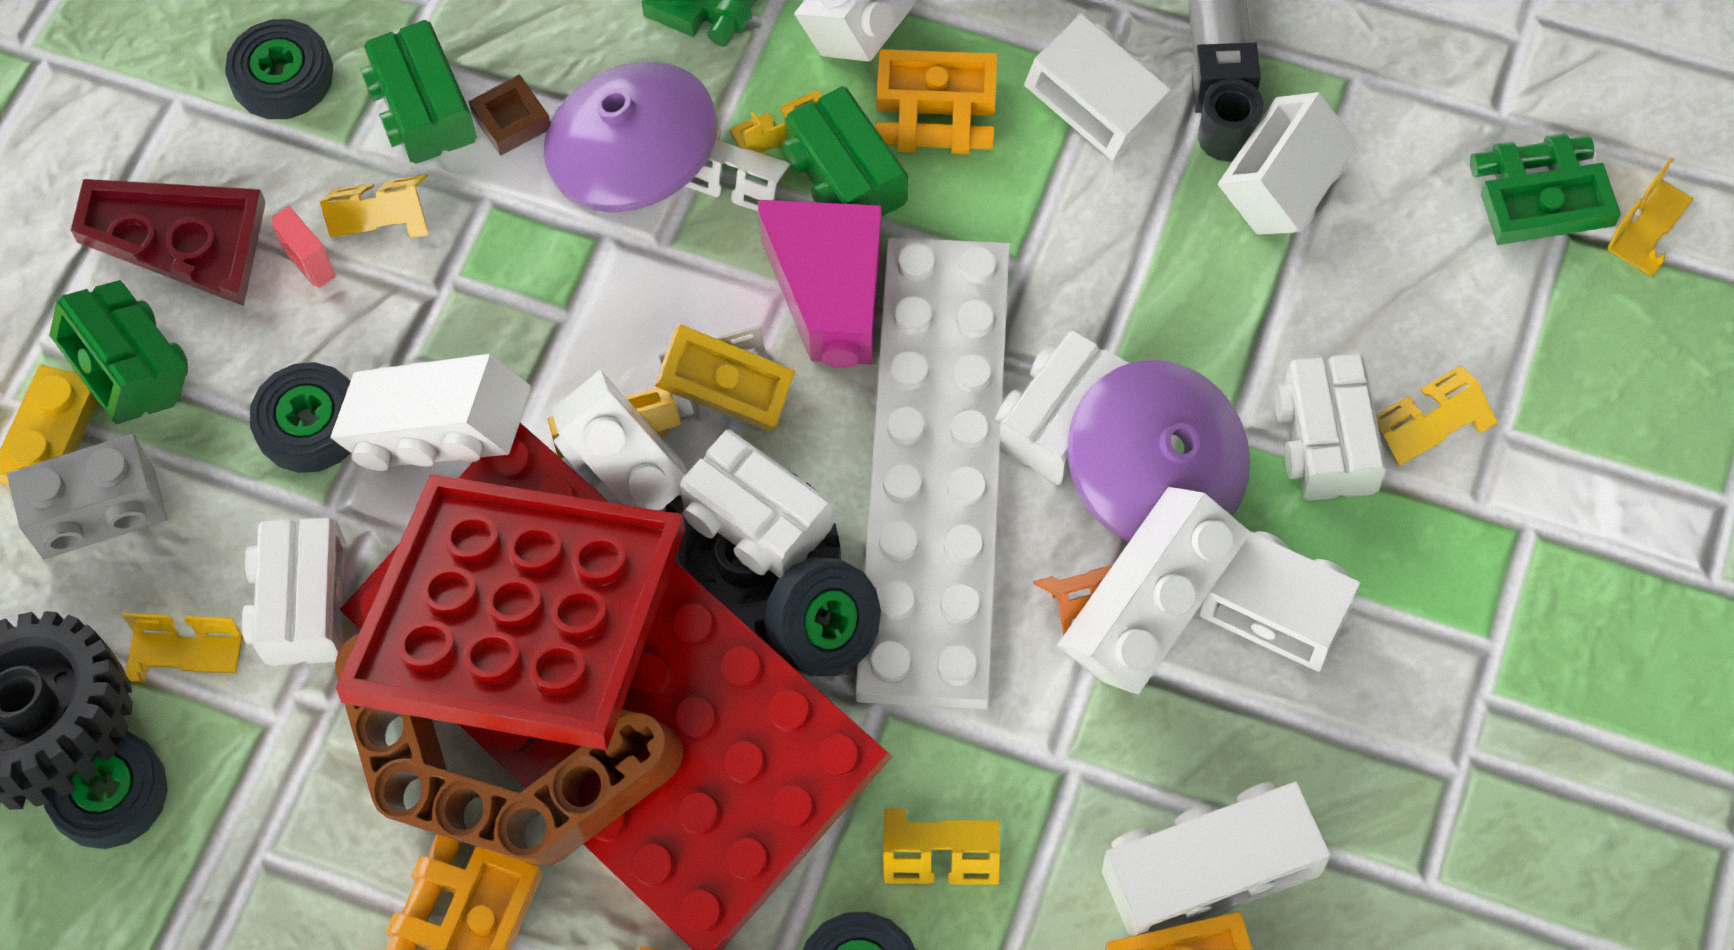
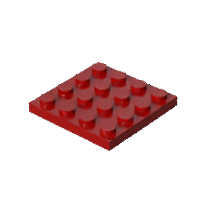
M430 474L336 685L341 703L607 750L686 531L683 514Z

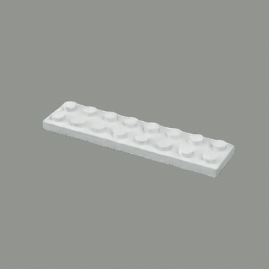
M888 238L864 572L876 588L881 614L879 632L869 653L858 663L856 701L860 703L988 709L1001 440L999 439L1000 424L996 422V415L1002 405L1010 243Z

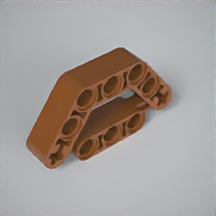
M358 635L347 640L338 651L335 661L338 681ZM345 704L370 795L377 811L391 820L538 866H549L562 861L669 780L677 772L683 759V744L679 735L672 728L652 716L622 709L607 750L581 746L521 793L447 771L432 719ZM401 716L403 719L402 734L395 743L388 746L385 736L387 727L394 719ZM647 736L651 739L647 744L651 755L647 760L642 761L638 758L643 752L638 742ZM615 759L621 763L613 767L610 761ZM598 774L601 779L600 794L592 804L582 807L579 801L580 786L587 777ZM419 778L422 784L420 799L413 807L407 810L404 805L405 790L412 781ZM481 797L484 806L483 815L475 826L467 829L464 823V811L469 802L474 798ZM543 815L546 822L545 835L538 845L529 849L525 842L526 827L533 818Z

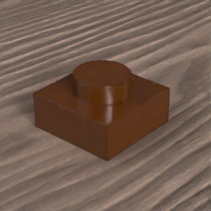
M520 74L468 101L472 116L500 156L545 133L551 125L548 113Z

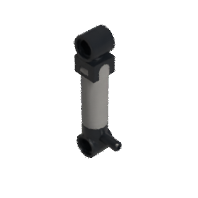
M1188 0L1194 54L1192 73L1195 113H1201L1198 141L1200 147L1207 155L1219 161L1232 162L1260 122L1264 105L1261 93L1258 91L1261 79L1257 42L1251 43L1247 0ZM1224 119H1233L1237 122H1230Z

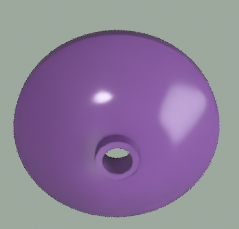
M635 62L612 67L583 82L558 107L550 121L551 125L546 131L544 160L552 180L561 193L582 207L602 212H626L648 207L682 189L704 166L712 152L717 137L718 118L709 92L701 81L680 67L661 62Z
M1142 360L1120 366L1103 376L1089 388L1076 407L1071 420L1068 435V460L1076 489L1094 517L1112 533L1130 542L1168 487L1206 493L1231 516L1237 511L1244 497L1249 479L1250 453L1242 422L1235 408L1223 392L1209 379L1191 368L1163 360ZM1172 434L1182 440L1184 444L1183 454L1177 452L1172 447Z

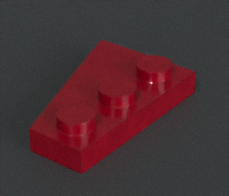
M83 179L70 231L79 244L244 306L266 201L261 189Z

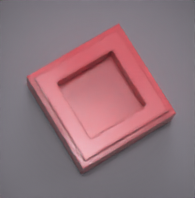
M287 206L271 217L273 220L271 224L283 251L313 286L320 288L336 277L324 245L290 206Z

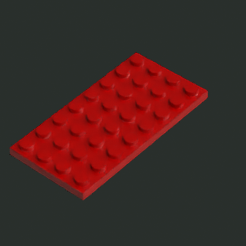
M521 422L508 455L480 457L478 461L472 462L458 477L465 480L609 502ZM398 545L339 609L360 630ZM675 561L622 709L652 716L672 728L679 735L683 744V759L679 769L669 780L583 845L692 950H723L893 756ZM458 724L525 789L581 747L579 745ZM647 736L638 742L643 751L638 758L642 761L647 760L651 755L647 748V744L651 739ZM615 759L610 761L613 767L621 763ZM598 774L587 777L580 786L579 801L582 807L592 804L600 794L601 779Z

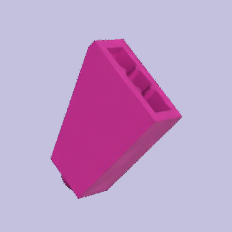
M759 200L758 215L761 242L812 362H824L835 368H849L856 364L872 365L882 246L881 206Z

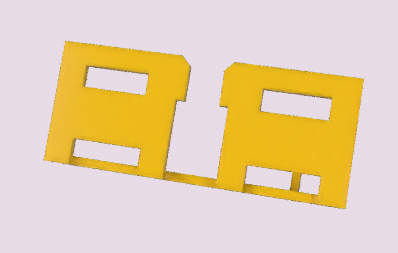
M815 90L782 105L780 111L786 118L787 114L795 110L796 107L812 100L816 103L822 95L819 90ZM751 111L752 118L729 129L739 148L743 149L745 147L759 153L766 152L775 147H781V142L786 140L785 122L774 126L775 122L770 113H764L756 117L754 112Z
M1673 158L1668 160L1648 186L1643 199H1638L1619 224L1607 248L1609 252L1651 277L1654 276L1663 264L1666 256L1665 252L1657 257V246L1655 248L1654 246L1664 233L1666 235L1669 233L1694 199L1663 180ZM1637 209L1643 211L1638 219L1633 222L1632 220Z
M428 174L385 181L375 192L376 197L362 200L360 198L367 190H371L375 186L374 183L332 190L319 201L329 236L337 237L377 230L380 226L406 223L410 238L429 235L416 188L428 177ZM406 188V189H404V190H398V191L387 192V191H389V190H395V189ZM350 197V199H344V200H338V201H332V202H330L331 200Z
M1462 366L1456 367L1421 388V392L1426 397H1432L1440 405V407L1425 416L1414 405L1415 401L1411 397H1405L1376 414L1379 432L1384 436L1398 466L1403 465L1446 440L1445 436L1473 422L1471 425L1479 433L1498 424L1478 380ZM1466 384L1469 386L1447 399L1446 396ZM1412 416L1414 418L1397 429L1391 430L1392 427Z
M122 613V617L133 631L125 672L130 682L146 683L148 667L181 668V671L237 672L243 634L233 618L185 616L184 621L187 625H191L197 634L196 638L178 637L179 631L174 625L175 621L172 616ZM144 630L167 631L168 633L144 632ZM208 633L231 634V636H211Z
M884 808V884H933L935 882V871H931V850H952V871H948V883L951 885H999V820H942V823L906 822V808ZM894 852H921V857H894ZM962 852L990 853V857H962ZM894 873H919V876H894ZM964 873L989 874V877L964 876Z

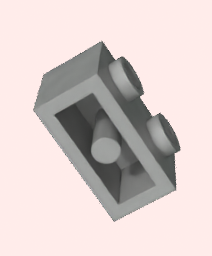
M133 433L7 473L19 528L43 560L167 520L154 467Z

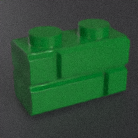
M422 20L400 28L397 34L389 32L366 41L364 48L370 65L360 68V72L372 102L384 99L388 111L380 113L379 117L391 147L403 144L410 163L418 164L440 156L443 150L450 152L475 142L477 135L469 108L431 22Z
M841 86L819 97L816 103L811 101L789 112L786 118H784L786 140L781 142L783 155L786 161L791 163L790 168L796 175L805 171L814 184L811 186L814 202L881 206L882 216L905 205L908 200V174L847 87Z
M121 280L95 286L92 292L84 289L65 294L56 301L49 336L112 422L120 424L139 418L146 411L148 414L172 408L179 402L185 377L188 374L186 355L177 343H168L156 327L155 316L149 304L143 300L137 301Z

